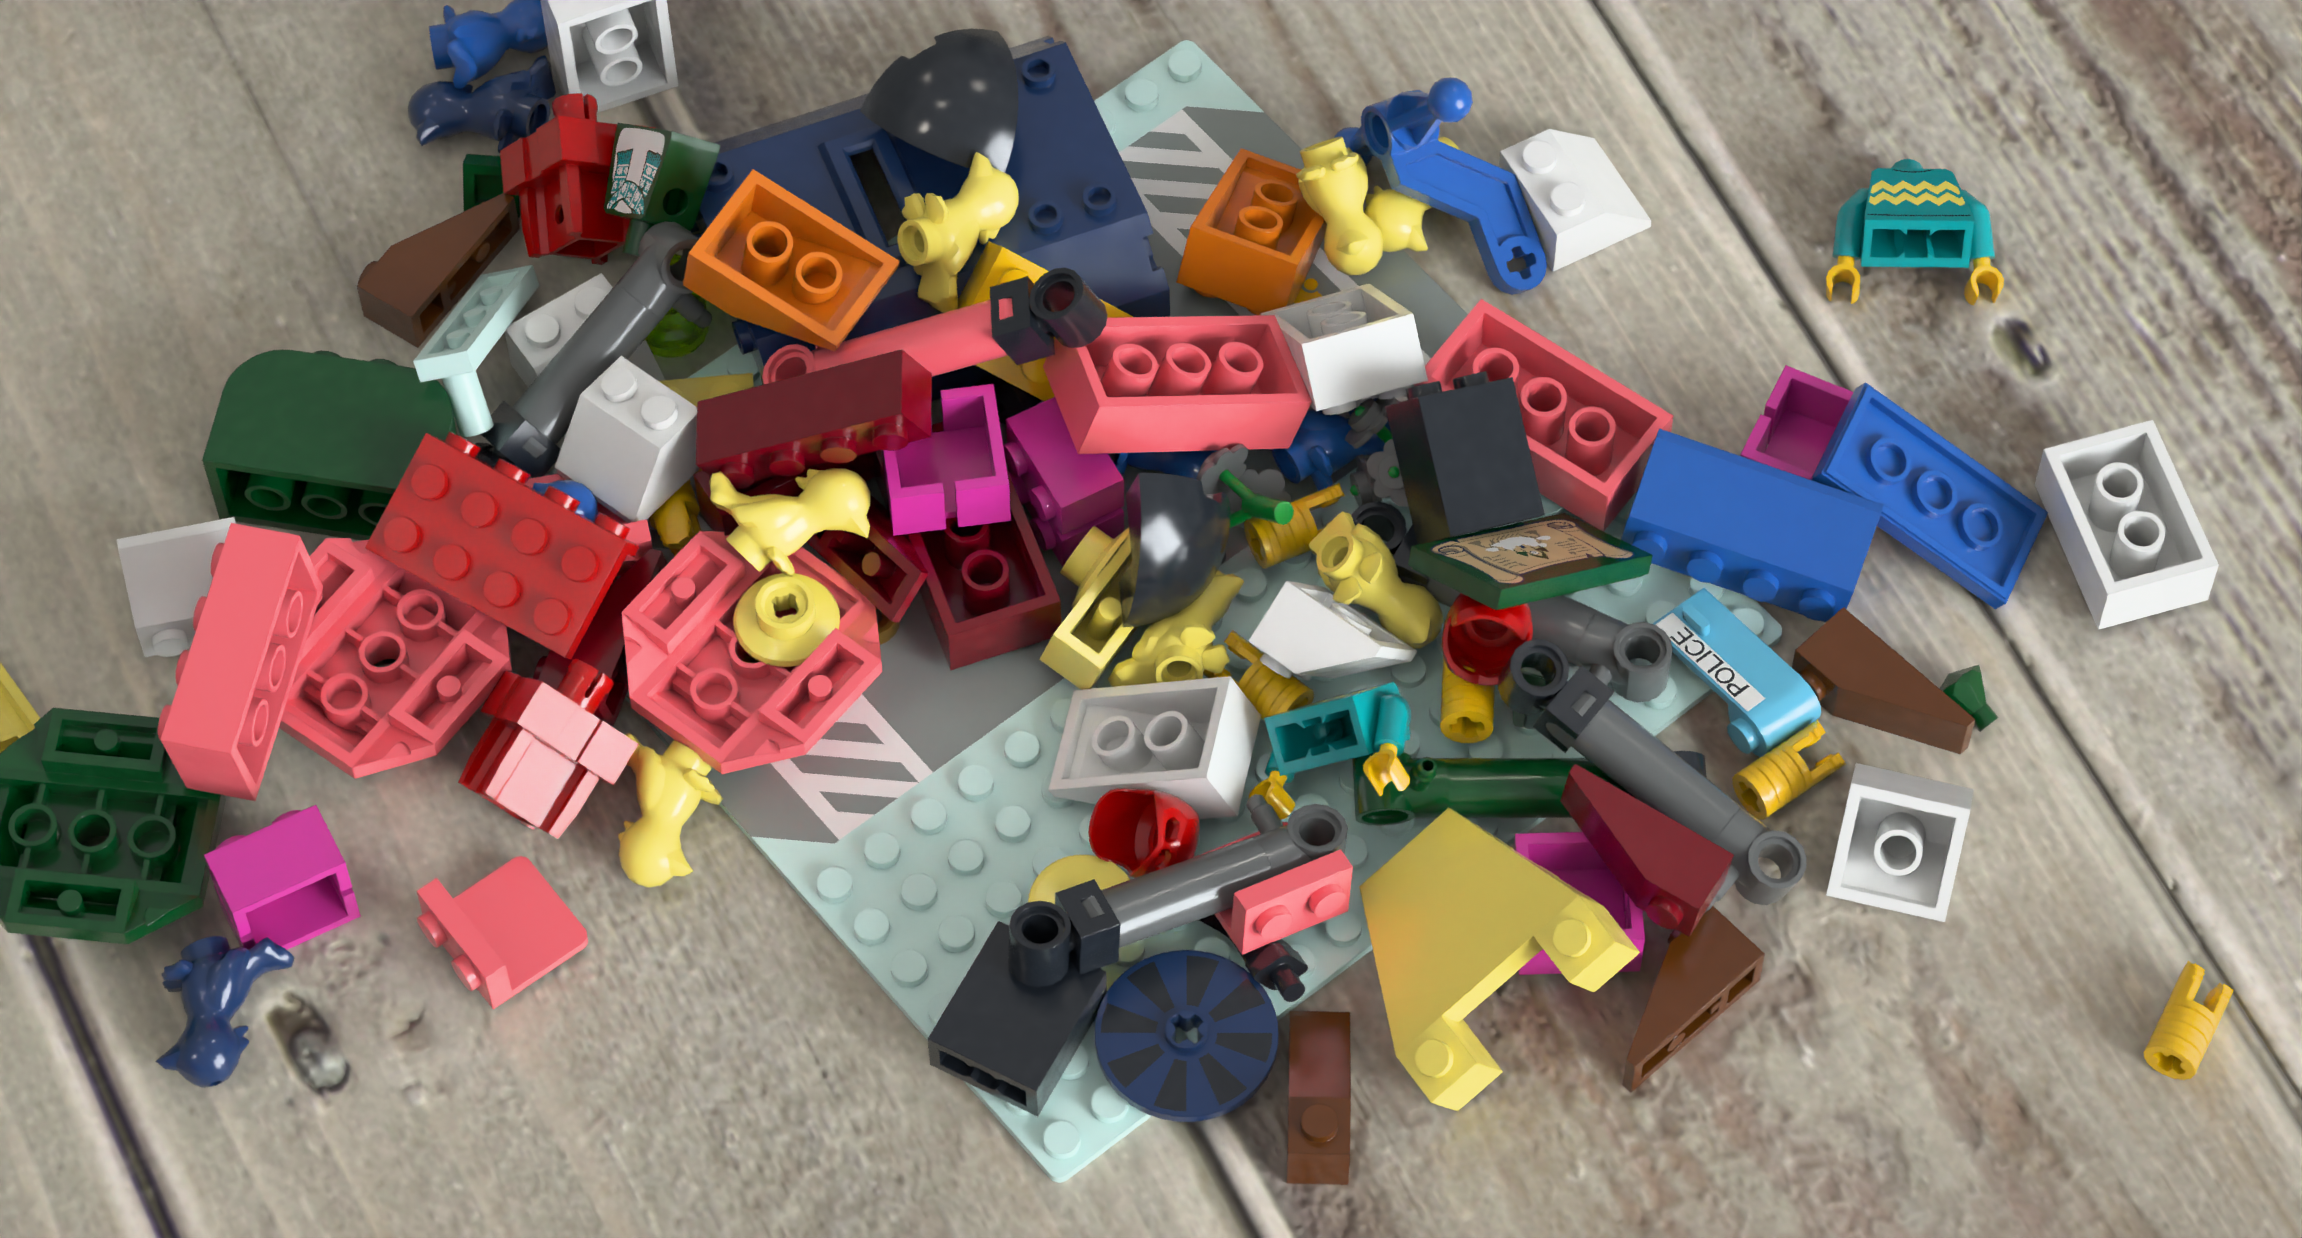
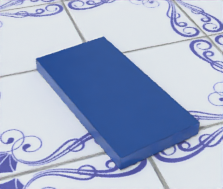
M1866 382L1855 388L1811 478L1812 481L1883 504L1882 513L1877 524L1880 529L1994 609L2007 603L2048 514L2045 509Z

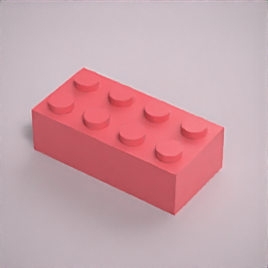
M1483 299L1476 304L1425 365L1428 381L1414 384L1415 387L1440 381L1442 392L1455 389L1452 379L1487 371L1489 382L1513 377L1540 494L1601 531L1606 530L1636 493L1658 430L1662 429L1668 432L1672 430V414Z
M1275 315L1107 318L1106 326L1101 335L1086 346L1069 348L1063 346L1055 338V355L1047 357L1043 365L1078 454L1215 451L1223 448L1230 450L1238 444H1243L1248 450L1289 449L1312 403Z
M231 523L225 543H218L214 549L211 560V575L213 577L207 597L201 596L196 604L193 617V627L196 632L190 650H184L178 659L175 676L178 687L172 705H165L161 712L158 723V738L165 747L186 788L256 801L323 585L300 535Z

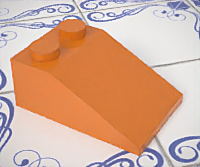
M1241 148L1190 227L1176 283L1193 288L1202 296L1220 298L1245 307L1255 315H1261V313L1292 305L1302 288L1324 239L1327 226L1324 218L1314 211L1303 198L1299 188V179L1296 177V174L1301 169Z
M752 169L689 251L683 286L733 317L835 352L899 267L900 261Z

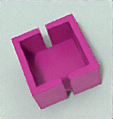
M1785 365L1765 404L1764 415L1760 414L1740 456L1811 480L1853 392Z
M994 384L941 390L943 431L932 433L931 420L930 438L910 442L905 448L900 450H881L893 536L946 529V519L957 517L958 527L1011 521L1009 479Z
M1055 397L1006 419L1007 443L1003 445L1008 472L1021 504L1025 505L1033 518L1030 520V525L1038 544L1044 551L1052 549L1063 567L1093 526H1096L1112 539L1124 531V511L1121 508L1124 506V479L1108 453H1077Z
M317 805L303 811L293 810L277 817L271 825L247 836L237 835L230 837L220 843L215 850L204 854L222 911L242 948L250 949L262 939L268 937L277 945L288 950L361 917L345 860Z
M1584 833L1515 834L1513 848L1515 851L1559 877V879L1607 909L1640 952L1618 972L1640 971L1645 943L1643 910L1635 906ZM1544 949L1518 970L1519 975L1562 974Z

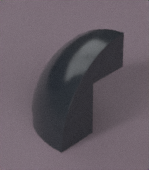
M961 29L937 35L934 37L935 45L923 50L910 59L900 56L883 72L873 85L860 110L872 122L919 149L969 169L975 153L978 152L989 159L993 168L1005 173L1012 152L1017 126L1018 81L1011 51L998 31Z
M1138 473L1126 493L1132 563L1119 582L1123 627L1148 625L1171 617L1192 604L1209 586L1221 565L1229 540L1231 505L1229 498L1224 492L1204 494L1203 485L1200 480L1185 476Z

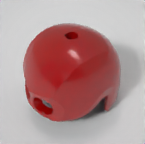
M1459 593L1447 614L1442 633V649L1447 668L1454 675L1470 683L1485 686L1498 685V677L1514 651L1524 642L1532 640V616L1528 603L1495 610ZM1463 666L1469 667V668L1473 669L1475 672H1471V671L1467 670L1466 668H1464Z
M1116 788L1104 794L1094 807L1088 831L1091 849L1098 858L1124 867L1129 872V876L1137 878L1194 857L1200 834L1199 814L1184 800L1163 791Z

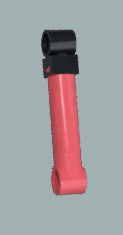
M1055 268L1044 273L1035 284L1027 276L990 287V300L844 341L835 352L815 345V350L812 351L799 344L787 345L778 349L769 357L763 369L762 379L764 384L901 349L931 372L932 377L1004 356H1009L1016 365L1055 355L1054 337L1063 346L1069 348H1079L1092 343L1101 335L1105 328L1108 314L1102 301L1074 270Z

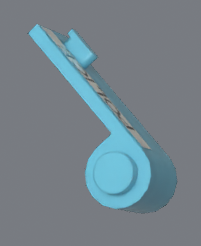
M1705 588L1653 623L1664 630L1670 638L1672 653L1728 704L1730 724L1727 726V731L1733 743L1743 753L1749 754L1752 752L1762 757L1820 718V703L1810 685Z

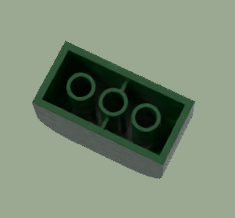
M272 350L258 354L243 362L228 378L222 391L202 461L219 519L235 517V521L362 541L370 539L425 434L428 433L445 441L449 431L457 434L451 402L444 387L437 380L420 382L415 368L398 366L396 363L385 359L364 361L344 358L336 353L324 350L315 351L314 353L296 350Z

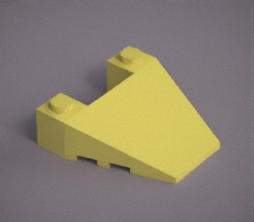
M1447 808L1359 886L1395 1055L1431 1103L1455 1111H1459L1503 1072L1463 1018L1536 954L1544 949L1569 983L1595 992L1640 953L1603 905L1576 890L1547 869L1537 865L1515 851L1511 846L1450 808Z

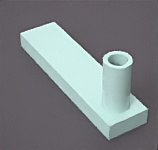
M533 265L480 275L413 361L420 382L442 379L445 391L451 402L459 433L462 437L482 434L490 430L494 425L476 369L539 287Z

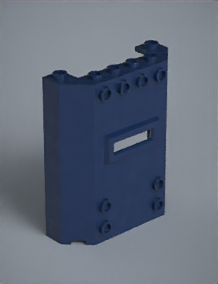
M1046 36L1009 48L1014 60L1018 81V117L1012 152L1005 173L1010 175L1016 183L1019 201L1015 215L1010 222L1000 228L995 239L989 238L988 241L1014 252L1047 271L1055 268L1074 270L1099 299L1133 317H1170V289L1164 268L1161 266L1157 267L1147 237L1154 234L1148 212L1066 42L1058 41L1054 43L1053 37ZM868 94L714 142L721 145L694 227L691 230V233L700 231V233L695 234L696 237L700 238L752 169L899 260V267L844 341L943 313L926 301L918 298L917 292L922 276L917 275L914 266L908 264L903 259L898 243L889 246L850 156L873 149L901 213L905 206L904 198L911 196L913 193H920L924 203L927 193L942 196L943 201L953 199L959 193L970 171L969 168L937 157L905 142L868 119L860 112ZM979 239L971 256L958 272V298L987 243L981 244ZM737 318L736 321L732 322L738 347L742 355L752 353L761 374L762 385H764L762 379L764 366L769 357L778 349L787 345L799 344L807 347L810 351L815 350L814 344ZM976 365L933 376L931 401L941 398V390L971 387L992 374Z

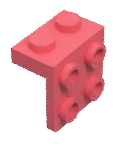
M1282 822L1284 826L1288 825V822ZM1255 832L1211 851L1260 835V832ZM1340 849L1234 892L1233 908L1216 913L1215 916L1242 955L1348 912L1353 866Z
M524 856L511 859L454 898H452L437 878L417 890L422 915L417 917V922L421 930L434 947L438 948L443 945L453 958L451 965L461 982L469 991L477 988L492 1009H495L571 958L588 944L586 929L532 862Z

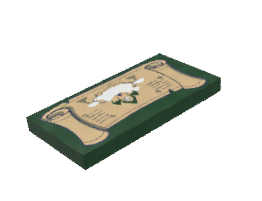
M1561 513L1414 545L1411 547L1408 566L1488 607L1500 610L1649 574L1653 555L1568 514Z

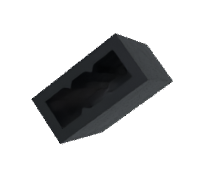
M1487 371L1452 379L1455 389L1442 392L1440 381L1405 389L1408 400L1385 406L1417 545L1545 515L1513 377L1489 382Z
M998 921L928 1037L930 1065L1038 1117L1097 1016L1100 1004L1107 992L1106 971L1098 968L1079 975L1071 959H1069L1068 971L1060 981L1044 987L1028 986L1018 981L1010 972L1008 965L1009 925Z

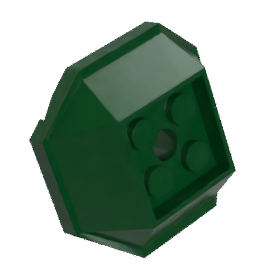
M52 708L34 724L35 729L13 742L0 753V924L8 933L130 944L203 907L210 877L204 854L216 849L226 798L225 795L186 788L165 747L158 738L159 718ZM99 836L108 837L97 846H85L92 838Z

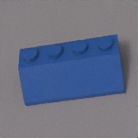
M1659 429L1620 540L1652 554L1651 564L1690 576L1700 582L1710 583L1746 595L1756 601L1766 602L1793 611L1811 620L1826 623L1843 607L1847 609L1884 505Z

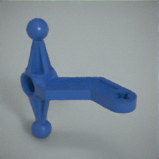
M1441 78L1433 84L1429 93H1424L1421 90L1401 92L1392 98L1366 106L1362 111L1360 128L1348 127L1337 132L1334 138L1343 137L1346 148L1349 147L1353 152L1360 154L1366 166L1371 161L1372 156L1381 160L1391 189L1468 222L1487 274L1493 285L1500 291L1511 295L1521 294L1541 283L1547 268L1546 257L1516 175L1438 140L1441 122H1458L1465 118L1473 103L1472 92L1465 82L1458 78ZM1513 256L1514 258L1523 257L1526 262V268L1522 269L1520 273L1518 271L1510 273L1507 268V262L1512 260Z

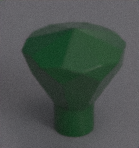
M1979 665L1947 675L1940 690L1975 719L1974 725L1979 732L1999 718L1986 702Z

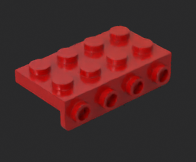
M449 431L445 441L426 433L365 548L557 654L572 659L626 556L635 557L640 547L626 539L630 528L600 512L595 521L588 519L576 512L580 504L579 500L549 485L545 494L527 486L526 483L531 474L499 458L495 467L479 460L476 456L481 447Z

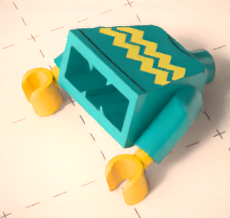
M1912 159L1900 160L1891 168H1877L1871 173L1869 188L1858 189L1838 211L1832 257L1837 258V265L1833 266L1826 276V297L1830 302L1832 301V288L1839 282H1847L1852 285L1851 304L1858 300L1860 294V274L1854 268L1855 260H1860L1861 267L1969 268L1970 262H1973L1974 271L1964 288L1966 301L1971 305L1976 303L1979 293L1977 283H1983L1990 288L1992 303H1995L2004 285V278L1997 268L1990 265V259L1995 258L1990 213L1984 204L1966 190L1960 188L1952 171L1947 169H1923L1919 162Z
M1389 682L1327 698L1264 718L1273 748L1265 769V774L1269 778L1257 784L1249 793L1248 798L1255 794L1262 795L1267 804L1273 807L1279 819H1285L1293 811L1295 802L1283 789L1285 783L1293 781L1295 772L1372 753L1375 754L1365 761L1363 771L1378 796L1383 795L1384 787L1391 781H1393L1398 791L1406 789L1410 783V777L1399 761L1398 756L1404 752L1405 741L1410 740L1409 724L1411 722V709L1408 702L1400 695L1398 686L1394 682Z

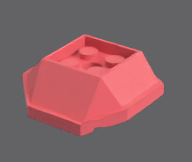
M699 531L622 611L631 708L675 741L684 744L696 752L704 762L721 774L806 755L882 673L876 606L840 573L803 547H800L796 552L787 556L794 567V573L817 580L832 593L840 612L839 630L835 628L801 665L778 667L763 662H744L742 660L750 655L742 648L734 632L733 617L736 605L745 591L763 578L782 572L772 561L759 572L726 540L729 535L725 536L724 532ZM790 607L789 610H777L775 614L779 618L791 614L795 615L796 609Z
M326 538L309 556L323 585V589L279 728L354 779L437 756L489 697L504 671H512L508 626L365 548L369 540L352 542L351 538ZM382 660H396L393 664L386 667L374 666Z

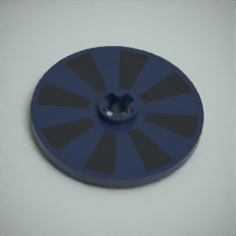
M1177 950L1164 952L1133 965L1121 974L1108 989L1100 1004L1095 1021L1097 1059L1111 1087L1121 1098L1138 1110L1169 1121L1198 1122L1225 1115L1242 1106L1258 1092L1267 1080L1276 1060L1279 1032L1276 1012L1271 999L1262 985L1255 981L1247 970L1235 962L1203 951ZM1179 1027L1185 1032L1192 1030L1194 1027L1197 1028V1043L1194 1044L1188 1039L1181 1041L1179 1044L1176 1043V1028Z

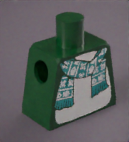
M624 123L617 124L604 209L607 214L630 220L622 253L639 257V245L644 234L652 226L664 221L676 222L687 230H692L721 145L674 131Z

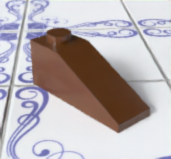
M503 193L391 245L378 261L369 263L360 275L357 290L364 317L418 348L520 229L514 197Z
M1843 607L1795 649L1792 668L1810 685L1820 705L1831 715L1957 754L1963 753L1968 748L1975 719L1846 608Z
M1714 906L1704 913L1689 937L1674 929L1668 938L1669 946L1626 1059L1622 1085L1631 1093L1760 981L1765 953Z
M1289 1011L1287 1184L1348 1185L1351 1120L1350 1012Z

